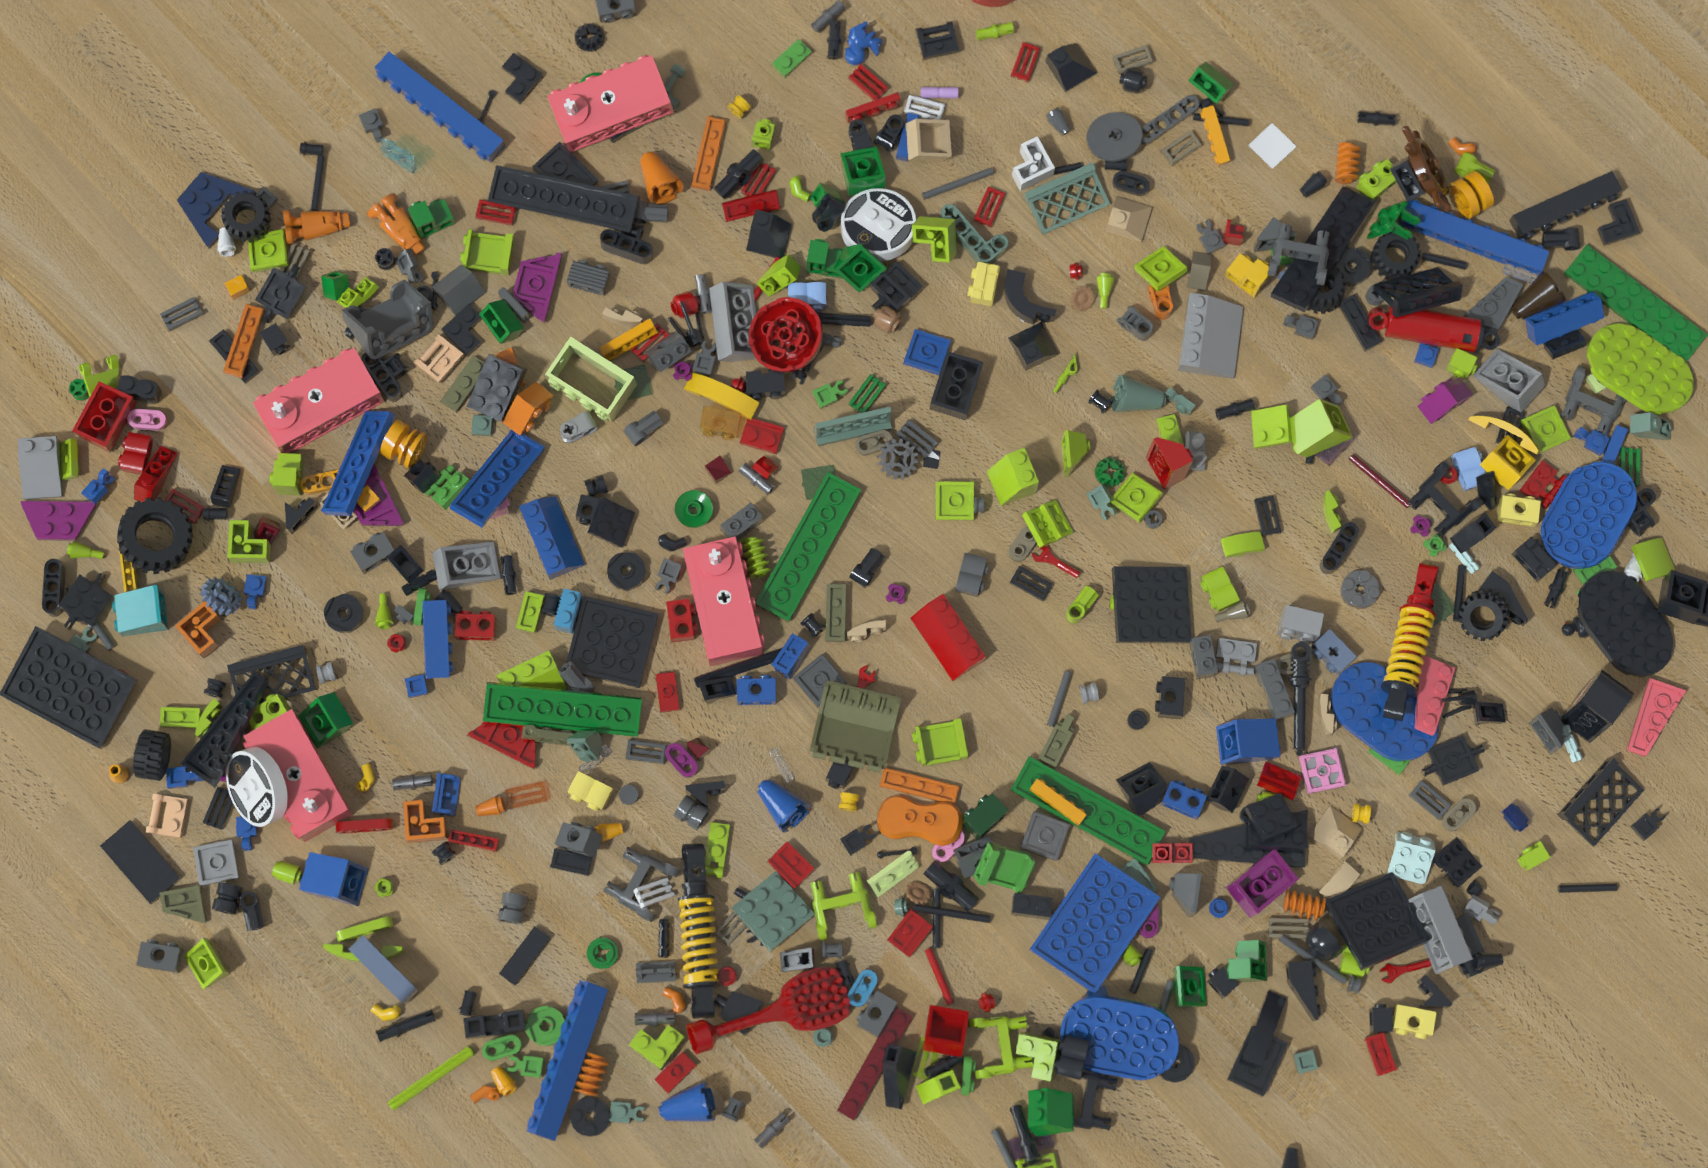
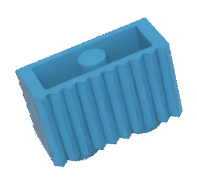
M563 589L562 596L560 597L561 600L559 601L560 604H558L559 607L557 608L558 611L556 612L557 615H555L556 619H554L555 622L553 624L556 630L573 634L583 597L580 592Z

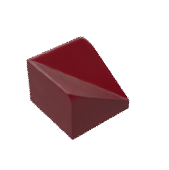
M721 456L705 465V470L716 484L731 474Z
M262 516L254 529V538L267 539L272 545L280 531V525Z
M699 738L687 742V748L698 761L711 752L710 748L706 747Z

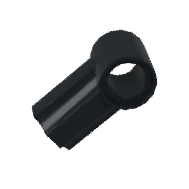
M1567 228L1563 231H1544L1542 233V245L1544 248H1564L1567 251L1578 250L1581 248L1580 231L1578 228Z
M871 548L862 562L858 563L853 569L849 578L866 588L885 556L878 550Z
M251 891L244 892L240 897L247 931L265 928L259 904L260 899L257 894ZM249 895L255 898V902L251 906L245 904V898Z

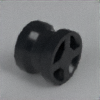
M382 248L376 252L375 260L380 269L390 270L394 267L395 258L390 249Z
M208 678V686L204 689L203 693L222 699V691L226 688L227 684Z
M448 841L432 851V854L439 859L440 865L446 864L457 855L455 851L451 850Z

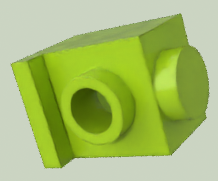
M761 119V121H756L752 137V147L771 149L775 132V124H772L771 120Z
M1539 841L1523 850L1522 853L1524 855L1517 858V861L1521 868H1525L1528 871L1551 857L1542 842Z

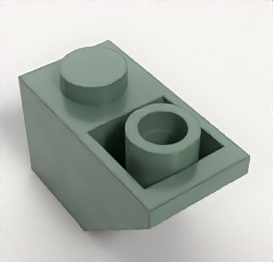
M1651 412L1631 415L1630 434L1639 438L1670 440V433L1672 431L1671 421Z
M577 731L567 739L568 744L581 761H599L603 739L597 731Z

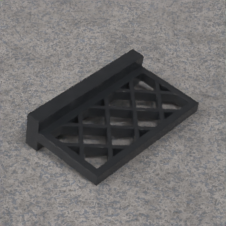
M1438 267L1373 284V290L1393 308L1392 314L1396 318L1460 301L1463 287L1460 281L1453 282Z
M304 645L227 665L235 695L238 693L239 688H242L241 685L237 684L235 676L244 674L250 677L251 675L247 674V672L253 671L254 673L258 669L268 672L266 680L270 674L280 679L275 689L267 686V688L273 691L272 694L278 693L283 695L284 698L316 690ZM303 658L304 667L301 672L291 667L296 659ZM277 664L287 667L282 677L272 672ZM289 669L299 674L294 684L284 679ZM301 676L309 680L310 688L301 689L296 686ZM282 681L292 686L287 694L277 691ZM261 698L258 704H262L266 700Z
M1614 758L1606 759L1557 814L1562 820L1569 823L1592 847L1602 839L1644 791L1618 765L1619 763ZM1615 771L1621 775V783H1612V774ZM1613 785H1621L1622 797H1613ZM1625 785H1631L1637 790L1632 797H1626ZM1602 786H1608L1609 797H1600L1599 789ZM1600 799H1609V811H1600ZM1613 799H1622V808L1619 811H1613ZM1589 800H1596V811H1587V802ZM1587 813H1596L1597 825H1588ZM1600 813H1609L1610 822L1607 825H1601ZM1577 814H1583L1584 825H1577L1572 819ZM1588 827H1597V836L1594 840L1588 836Z

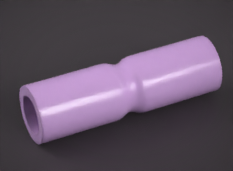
M921 87V98L940 97L958 99V87Z

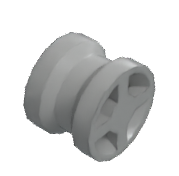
M328 662L324 666H316L321 684L326 683L328 680H337L332 662Z
M1095 682L1089 686H1079L1083 704H1087L1089 701H1099Z

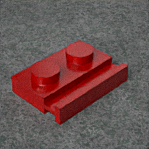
M754 418L752 420L747 419L740 444L777 454L784 427Z
M1265 762L1257 786L1276 794L1281 793L1283 797L1293 800L1302 776Z
M788 841L767 860L793 889L815 870Z
M910 909L887 941L909 958L933 926Z

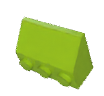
M549 650L496 675L499 682L504 684L567 689Z

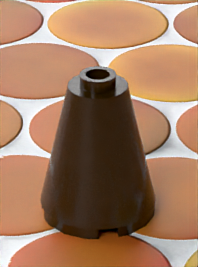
M1542 271L1512 305L1514 308L1512 313L1517 319L1525 320V318L1562 304L1566 301V298L1562 291L1559 292L1558 285L1547 272Z

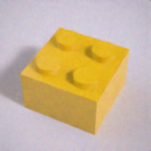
M1507 435L1484 459L1480 466L1487 473L1494 471L1495 479L1501 486L1509 490L1536 459Z

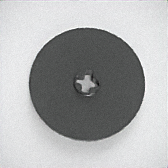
M1119 112L1107 113L1098 117L1092 122L1087 131V145L1090 151L1099 159L1110 162L1122 161L1134 155L1140 148L1143 138L1140 124L1130 115Z

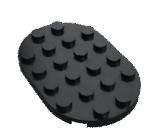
M1603 571L1585 581L1578 593L1579 607L1577 608V613L1582 626L1609 662L1620 672L1626 675L1638 676V678L1648 677L1662 670L1671 658L1673 637L1668 623L1661 613L1657 612V608L1642 588L1632 578L1617 571Z

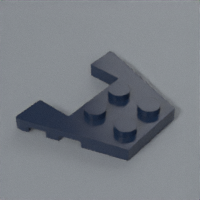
M200 172L179 196L177 202L207 248L210 249L218 240L219 234L206 223L230 195L234 197L238 191L240 194H243V191H248V194L251 191H255Z

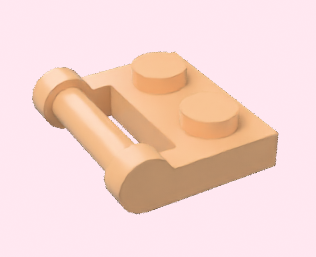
M438 334L430 347L413 363L440 384L464 355ZM440 345L443 346L444 348L441 350V352L427 366L425 364L427 360L434 354V352L440 347Z
M153 794V807L146 833L182 838L189 800ZM161 802H165L167 804L162 829L157 828Z

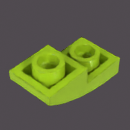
M364 277L354 290L348 287L337 303L344 308L352 305L359 306L370 298L379 286Z
M1328 490L1323 495V510L1331 533H1334L1341 528L1342 522L1337 513L1334 514V511L1338 508L1339 501L1334 493L1331 494L1330 490Z
M1261 532L1238 534L1221 539L1225 557L1243 556L1245 553L1262 552L1265 550Z
M214 698L205 708L199 719L195 735L200 739L212 725L209 720L216 718L223 707Z

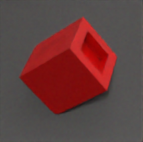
M1227 219L1224 227L1223 242L1225 244L1241 246L1244 238V226L1231 224V219Z

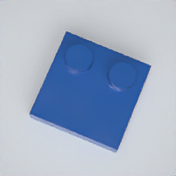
M915 329L903 364L939 376L951 340Z

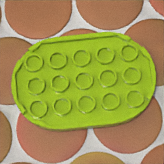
M1611 324L1598 330L1590 340L1586 356L1587 360L1589 359L1592 374L1601 384L1646 412L1661 415V413H1673L1679 410L1689 400L1693 391V376L1687 363L1682 357L1668 350L1645 332L1631 325Z

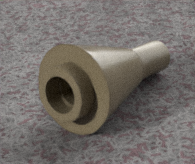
M1240 601L1226 610V612L1214 616L1216 622H1220L1226 619H1247V615L1251 613L1248 604H1243V601Z

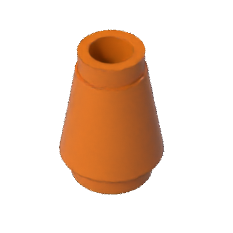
M495 796L476 805V812L479 817L501 815L502 812L506 811L502 796Z

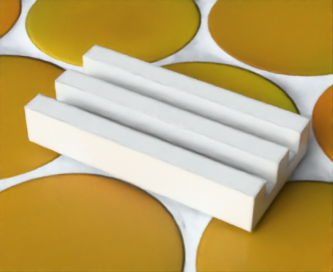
M909 95L904 114L912 113L919 115L921 119L941 120L945 104ZM911 101H912V102H916V103H920V104H923V105L931 106V107H934V108H938V109H940V110L937 111V110H933V109H930V108H927V107H924V106H919V105L911 104Z
M668 877L633 890L641 908L675 896V893L671 892V884L668 885L667 883L669 881ZM663 885L662 888L640 895L642 891ZM664 891L666 892L665 895H662L660 897L645 902L643 901L644 898L650 897L652 895Z

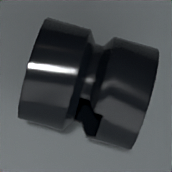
M218 882L216 890L218 897L214 899L212 910L237 915L239 908L237 900L240 899L244 888Z

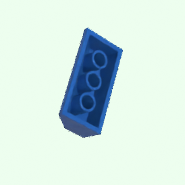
M556 496L535 499L519 506L549 580L585 566Z

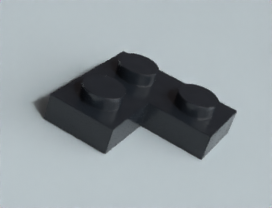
M515 53L502 66L504 71L515 78L505 90V94L521 104L541 80L543 74Z
M1627 199L1609 204L1608 209L1613 223L1600 226L1597 229L1603 246L1640 234Z
M470 304L441 329L467 357L482 345L470 332L482 320L479 313Z

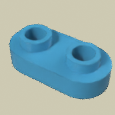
M864 970L857 977L848 993L849 1003L852 1006H863L877 984V975L873 971ZM870 977L871 983L866 984L864 978ZM855 994L861 995L860 1001L854 999Z

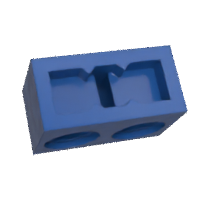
M1170 781L1160 805L1196 820L1207 796L1200 789L1185 787L1186 784L1181 781ZM1172 790L1178 791L1180 798L1173 799L1170 792ZM1189 798H1195L1198 801V806H1190L1188 803Z

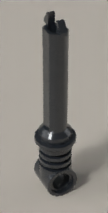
M1298 642L1291 648L1290 655L1291 662H1293L1291 664V667H1293L1291 672L1293 673L1288 678L1290 685L1294 688L1293 749H1297V756H1301L1302 749H1305L1306 688L1312 681L1310 674H1307V672H1310V669H1308L1310 664L1308 662H1310L1311 650L1309 645L1304 642ZM1297 647L1305 649L1306 654L1304 657L1296 655L1295 650Z

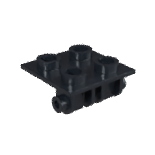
M1457 837L1433 857V863L1439 869L1442 868L1441 872L1445 871L1447 873L1444 876H1449L1448 879L1457 888L1482 867Z

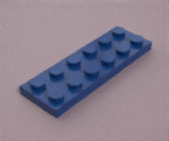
M365 411L321 512L326 515L351 516L357 500L363 491L365 482L370 475L372 466L377 459L385 435L392 425L395 417L390 411Z
M511 430L450 504V509L483 528L541 456L545 447L526 435L522 434L519 436Z

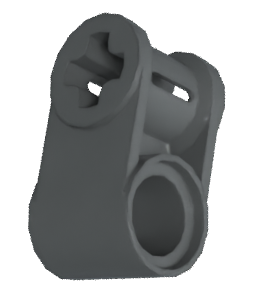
M1128 306L1126 313L1117 319V323L1141 341L1148 340L1153 329L1151 321L1141 315L1134 307ZM1146 327L1149 331L1143 333L1139 328Z

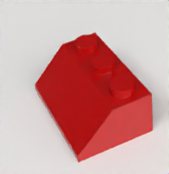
M98 381L72 432L91 444L111 453L128 421V414L134 410L137 402L132 396Z

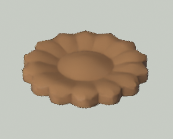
M1085 285L1083 287L1079 286L1071 294V305L1076 310L1086 311L1094 304L1095 295L1090 287Z
M914 881L909 883L905 890L910 901H914L916 904L927 903L931 899L932 893L930 889L921 882Z

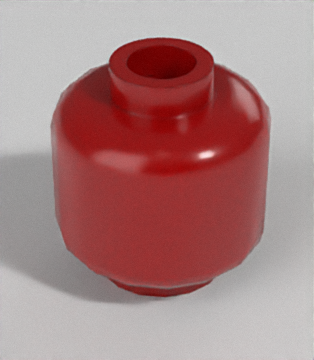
M689 291L675 295L670 303L673 314L679 318H685L679 304L680 302H683L688 316L696 314L698 306H700L698 297Z

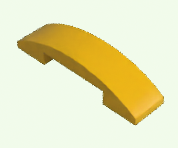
M691 374L692 378L687 381L684 387L685 391L698 397L703 396L734 410L736 414L752 420L760 404L758 401L719 381L700 374Z
M1470 416L1468 419L1486 429L1492 423L1522 438L1521 447L1535 454L1540 453V449L1529 435L1507 421L1487 416Z

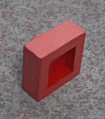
M762 456L754 463L752 468L768 479L776 472L778 466L771 459Z

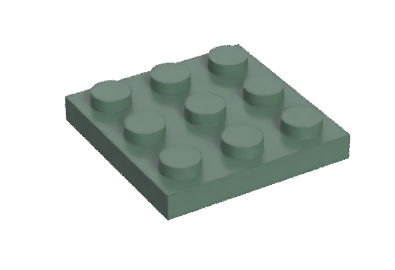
M777 871L732 907L735 914L770 953L815 915Z

